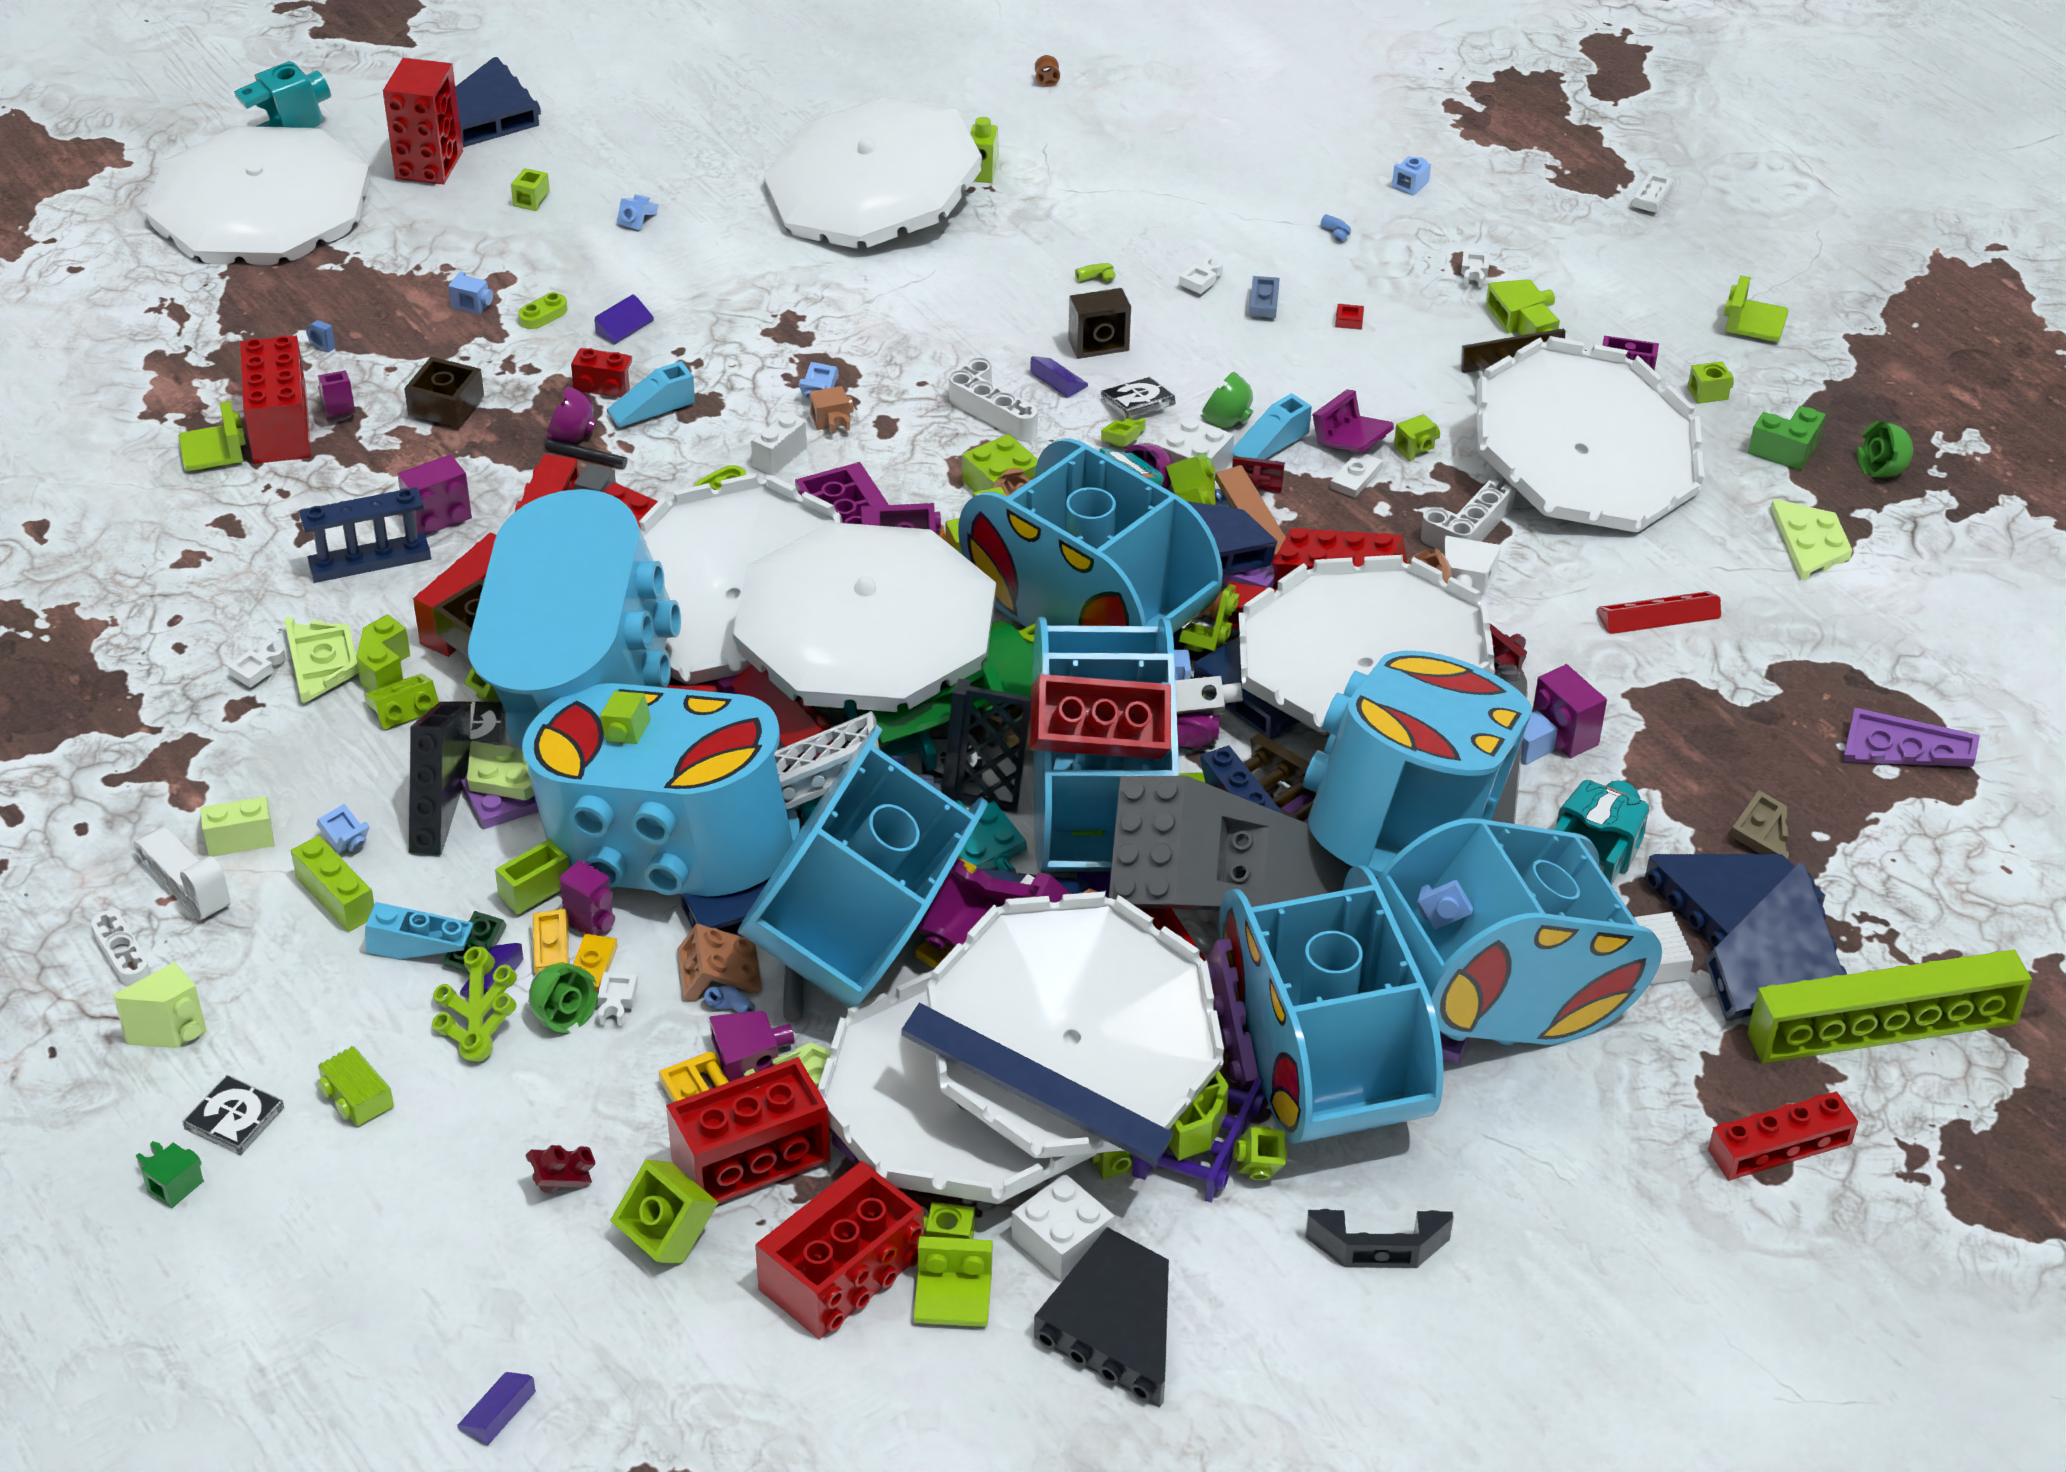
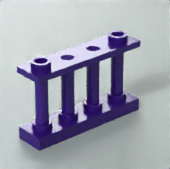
M1256 1077L1249 1093L1228 1087L1227 1101L1242 1107L1237 1118L1226 1115L1220 1128L1230 1131L1225 1142L1222 1143L1214 1140L1211 1149L1205 1151L1217 1156L1212 1169L1185 1159L1178 1161L1176 1156L1163 1153L1156 1166L1133 1155L1132 1176L1146 1180L1151 1168L1157 1169L1160 1166L1207 1182L1205 1201L1212 1203L1217 1191H1223L1228 1182L1230 1173L1228 1168L1233 1160L1235 1141L1247 1131L1254 1115H1260L1264 1108L1266 1095L1262 1094L1263 1079Z

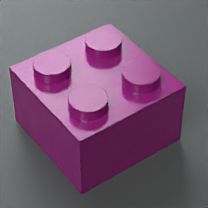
M451 454L397 473L400 490L418 487L424 505V510L414 511L417 534L425 533L427 535L472 518L466 472Z
M1565 664L1538 677L1532 713L1538 710L1558 728L1555 747L1571 759L1599 745L1607 699L1568 664Z

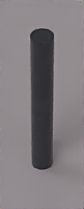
M548 438L545 443V449L616 467L625 468L628 462L627 457L558 440Z

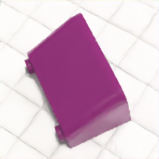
M956 859L916 929L927 937L926 942L929 945L938 949H944L945 946L954 948L958 943L963 945L967 939V933L993 905L996 908L1003 906L1005 899L1049 896L1050 902L1055 903L1062 899V895L1071 893L1051 875L1037 873L1031 885L991 878L985 871L980 869L972 874L963 867L965 863L962 860Z

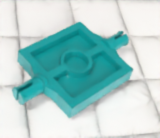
M958 800L957 804L966 809L962 801ZM993 801L987 804L980 820L958 857L980 869L996 867L999 871L1016 872V869L1009 860L1014 855L1027 850V842L1000 807Z

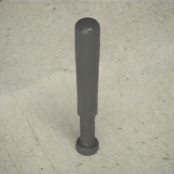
M785 965L783 1016L789 1022H798L804 1015L803 977Z

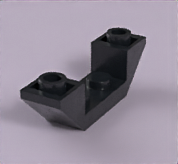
M1308 1210L1306 1238L1343 1267L1418 1268L1450 1240L1454 1216L1453 1211H1417L1413 1234H1369L1366 1232L1346 1233L1344 1210Z

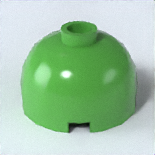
M1236 372L1230 373L1224 379L1228 383L1226 386L1217 387L1202 410L1203 414L1200 415L1205 421L1217 428H1231L1239 422L1245 424L1253 413V410L1250 409L1253 402V391L1250 385Z
M1876 421L1870 424L1861 436L1865 438L1863 447L1858 446L1857 451L1858 464L1861 471L1876 478H1892L1903 473L1913 456V443L1909 433L1900 425L1890 422Z
M564 962L545 967L532 980L529 989L528 1002L533 1015L547 1028L556 1032L568 1033L570 1031L566 1029L575 1023H578L580 1028L591 1017L598 1001V993L594 991L593 982L596 983L595 977L580 966Z

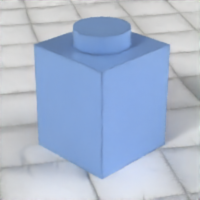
M1538 710L1531 714L1523 736L1521 762L1525 765L1553 752L1555 748L1558 728Z

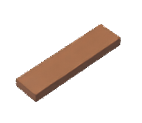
M1242 465L1216 472L1215 481L1231 507L1245 510L1278 541L1273 556L1274 560L1286 537Z

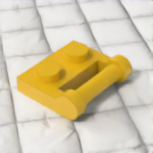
M706 1052L659 1070V1080L672 1102L709 1090L700 1075L701 1072L709 1075L715 1087L729 1082L721 1070V1062L714 1052Z

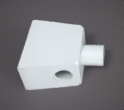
M1445 536L1443 555L1451 566L1452 577L1477 589L1483 595L1498 569L1501 545Z
M1221 676L1175 680L1177 714L1190 712L1209 714L1211 710L1213 714L1225 712V703L1243 701L1241 683L1222 685ZM1206 692H1213L1216 697L1213 700H1206L1203 698V695Z

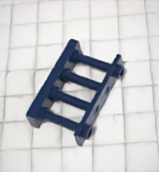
M418 487L404 488L399 491L299 510L304 532H313L317 554L307 556L313 582L318 583L431 560L430 548L425 533L417 534L414 511L424 510ZM402 514L405 536L388 540L384 517ZM372 520L376 542L358 546L355 523ZM343 526L346 548L329 551L325 529Z

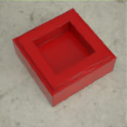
M1337 304L1335 327L1362 330L1364 306Z

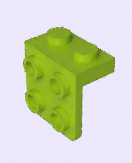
M1740 275L1738 284L1732 285L1729 300H1727L1724 316H1728L1726 332L1735 333L1739 336L1745 335L1760 338L1764 341H1780L1788 316V308L1748 300L1747 296L1751 277Z
M231 401L219 403L223 419L222 426L186 431L178 435L185 470H203L205 468L243 462L240 446L246 445L239 411L233 412Z
M1230 584L1224 589L1214 628L1190 622L1182 629L1179 642L1186 643L1187 649L1203 652L1204 648L1215 651L1221 644L1224 645L1225 640L1228 641L1232 629V623L1228 622L1229 615L1236 611L1240 594L1235 593L1236 586Z

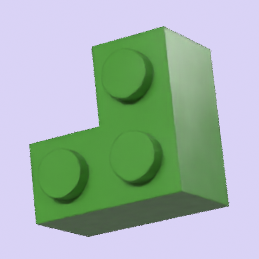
M1800 405L1790 420L1779 417L1776 414L1762 412L1753 426L1748 453L1802 471L1821 440L1826 414Z

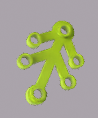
M477 946L468 949L464 955V965L470 971L469 1003L457 996L456 991L448 984L439 985L433 993L434 1000L441 1007H449L468 1019V1031L457 1026L455 1019L447 1012L437 1014L432 1021V1027L440 1035H448L459 1042L460 1055L464 1059L473 1062H481L491 1054L493 1049L491 1035L503 1020L515 1011L517 1006L516 1001L508 993H504L517 979L516 972L509 965H501L494 971L493 979L495 983L484 995V976L493 969L495 959L484 947ZM493 1006L494 1013L483 1024V1017Z

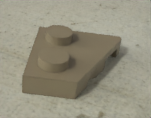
M1758 790L1732 827L1729 836L1760 854H1782L1788 859L1789 851H1786L1788 827L1785 823L1787 819V806Z

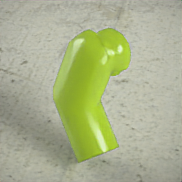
M1110 263L1091 264L1075 269V277L1078 282L1101 276L1103 281L1108 282L1113 280L1116 274L1113 271V265Z

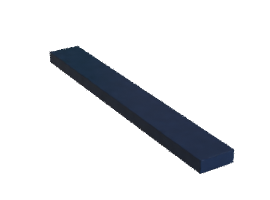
M920 1002L901 1029V1036L1154 1166L1158 1164L1173 1138L1174 1132Z

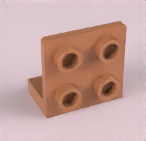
M696 923L677 948L684 999L696 1001L702 992L710 987L712 981L756 994L762 989L756 946L745 937Z

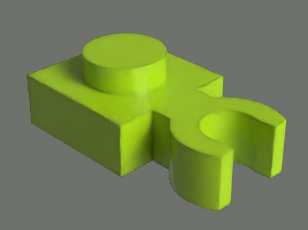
M1129 414L1124 417L1123 422L1115 420L1101 430V440L1110 442L1116 447H1125L1140 436V432L1146 429V418L1142 417L1139 420H1133V415Z

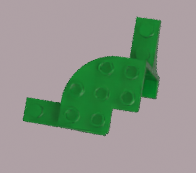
M1005 621L992 622L987 662L982 661L981 670L966 677L965 680H970L971 686L1031 697L1032 644L1030 642L1026 643L1022 635ZM945 680L942 682L938 694L911 709H908L906 702L901 703L897 706V712L857 709L856 702L852 701L858 717L873 712L876 724L882 728V732L878 737L879 749H881L893 740L948 724L952 693L956 684L949 686ZM974 697V706L980 713L987 712L993 708L987 699Z

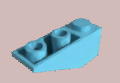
M682 361L655 369L607 408V413L618 427H622L695 403L694 377Z
M1292 393L1273 403L1233 447V457L1239 456L1264 460L1310 432L1312 406Z
M376 902L365 925L366 953L399 960L464 950L473 928V923Z

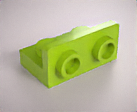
M422 673L364 694L367 705L377 712L383 729H388L421 717L439 702L433 680Z

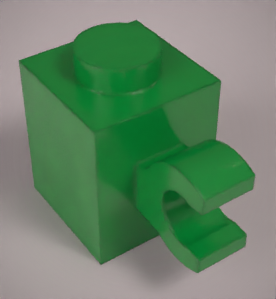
M152 1141L150 1147L154 1155L152 1157H144L138 1153L136 1155L137 1162L141 1168L147 1192L170 1208H173L204 1182L200 1168L202 1163L198 1155L190 1149L184 1150L173 1142L163 1150L160 1143Z

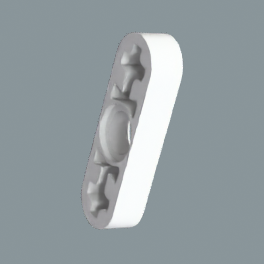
M111 910L98 913L91 922L94 936L120 981L130 986L149 976L150 969L147 958L122 916L118 912ZM106 926H110L112 929H114V933L109 934V931L106 928ZM119 944L129 945L126 950L121 952L112 950ZM132 961L135 970H132L130 967L128 968L127 963Z

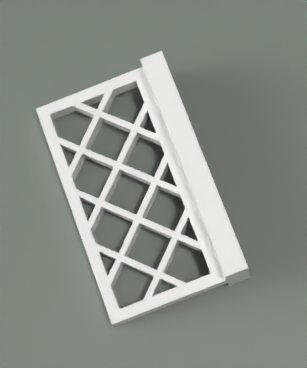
M873 712L864 714L775 752L774 756L786 810L826 793L853 753L877 725ZM864 727V729L859 734L855 733L858 729ZM877 739L876 742H875V744H874L873 746H875L876 748L879 749V744H878V739ZM834 740L829 746L826 745L829 741ZM847 741H851L846 748H841ZM805 752L800 758L797 757L800 753ZM818 753H822L815 761L812 760ZM788 765H792L786 773L783 772Z

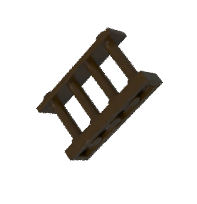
M1562 328L1462 345L1461 371L1465 373L1481 370L1484 374L1485 369L1509 355L1513 358L1517 350L1540 337L1543 342H1546L1549 336L1565 339L1566 330Z
M1260 733L1250 739L1251 758L1243 763L1250 772L1259 768L1268 773L1257 780L1265 791L1279 781L1290 785L1289 788L1272 798V800L1284 815L1304 822L1308 819L1316 796V792L1303 787L1304 777L1310 762ZM1302 794L1313 799L1292 814L1281 809Z

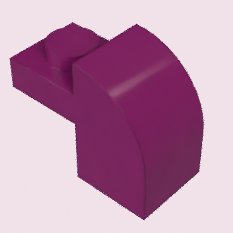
M346 370L318 375V390L326 418L355 413L351 383Z

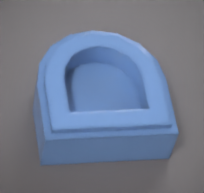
M316 320L306 328L307 337L314 346L327 352H331L335 348L332 325Z

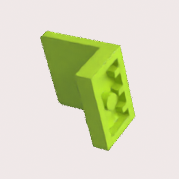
M919 1236L918 1279L914 1309L915 1323L986 1327L988 1325L993 1240Z

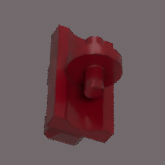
M1239 456L1233 457L1232 467L1242 465L1257 491L1258 489L1282 491L1285 462Z
M1490 623L1494 651V669L1498 670L1500 665H1516L1517 669H1522L1523 662L1527 656V651L1524 649L1526 639L1521 634H1514L1511 637L1507 634L1504 635Z
M550 1145L546 1150L531 1149L525 1155L527 1161L531 1163L534 1169L533 1181L544 1193H554L560 1187L586 1188L592 1183L589 1170L595 1166L596 1162L589 1147L579 1146L574 1151H566L561 1145Z

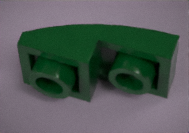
M475 910L469 922L473 923V928L464 950L447 952L442 962L444 966L469 974L470 971L464 965L466 951L471 947L477 946L484 947L490 952L493 946L497 945L507 926L503 919Z

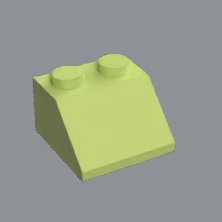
M268 797L200 807L202 829L208 856L274 846Z
M175 962L113 994L124 1038L129 1045L177 1048L207 1032L196 985Z

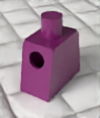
M764 1011L709 1017L711 1041L716 1055L721 1062V1069L729 1082L744 1077V1073L752 1068L755 1072L772 1067V1059L778 1057V1048L795 1044L791 1025L787 1024L771 1028Z

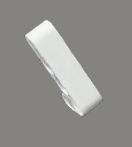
M974 357L949 374V401L952 405L1002 432L1010 434L1018 440L1029 441L1037 436V408L992 383V363L989 359Z
M1499 473L1495 474L1458 514L1438 507L1428 508L1423 513L1421 540L1423 543L1440 551L1444 549L1445 536L1482 542L1513 508L1516 488Z
M165 826L133 842L134 849L141 862L198 920L201 921L230 905L226 879L221 866L214 857L208 856L199 861Z

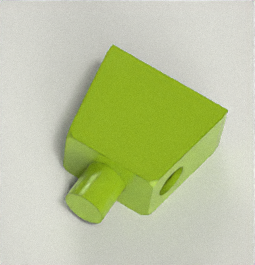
M979 117L975 120V124L972 125L970 135L981 156L985 157V159L982 160V164H980L981 171L973 182L993 183L999 157L998 127L991 125L989 118Z
M1529 279L1488 283L1486 306L1507 334L1517 331L1520 309L1541 303L1545 306H1551L1555 303V295L1551 289L1539 291Z

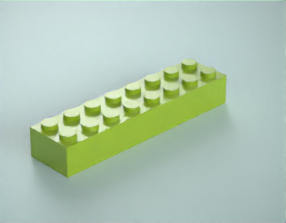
M2013 949L1874 971L1868 970L1841 976L1835 975L1821 979L1802 980L1781 985H1769L1758 988L1747 1034L1761 1063L1764 1064L2017 1025L2032 978L2018 953Z

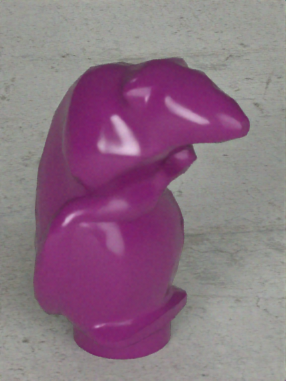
M1212 710L1209 714L1203 712L1177 714L1178 747L1201 748L1211 743L1212 740H1219L1220 715H1213Z

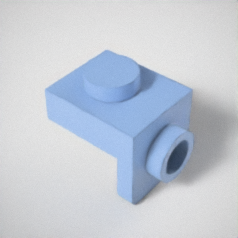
M635 194L634 198H621L617 224L640 230L642 229L644 215H656L658 204L649 202L650 197Z
M810 362L805 379H800L798 384L803 396L810 400V391L833 388L839 373L838 368Z
M345 804L322 816L316 823L338 854L347 849L354 851L366 842V836L370 828L367 822L360 824Z
M1457 879L1433 890L1428 884L1421 887L1417 907L1423 919H1429L1434 930L1472 914L1473 906Z

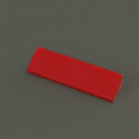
M1704 591L1599 606L1597 613L1608 633L1614 634L1718 619L1721 617L1720 596L1712 592Z

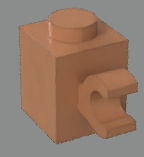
M842 386L809 392L810 414L817 430L829 429L834 434L836 433V427L844 426L846 431H850V413L854 411L851 396H846Z

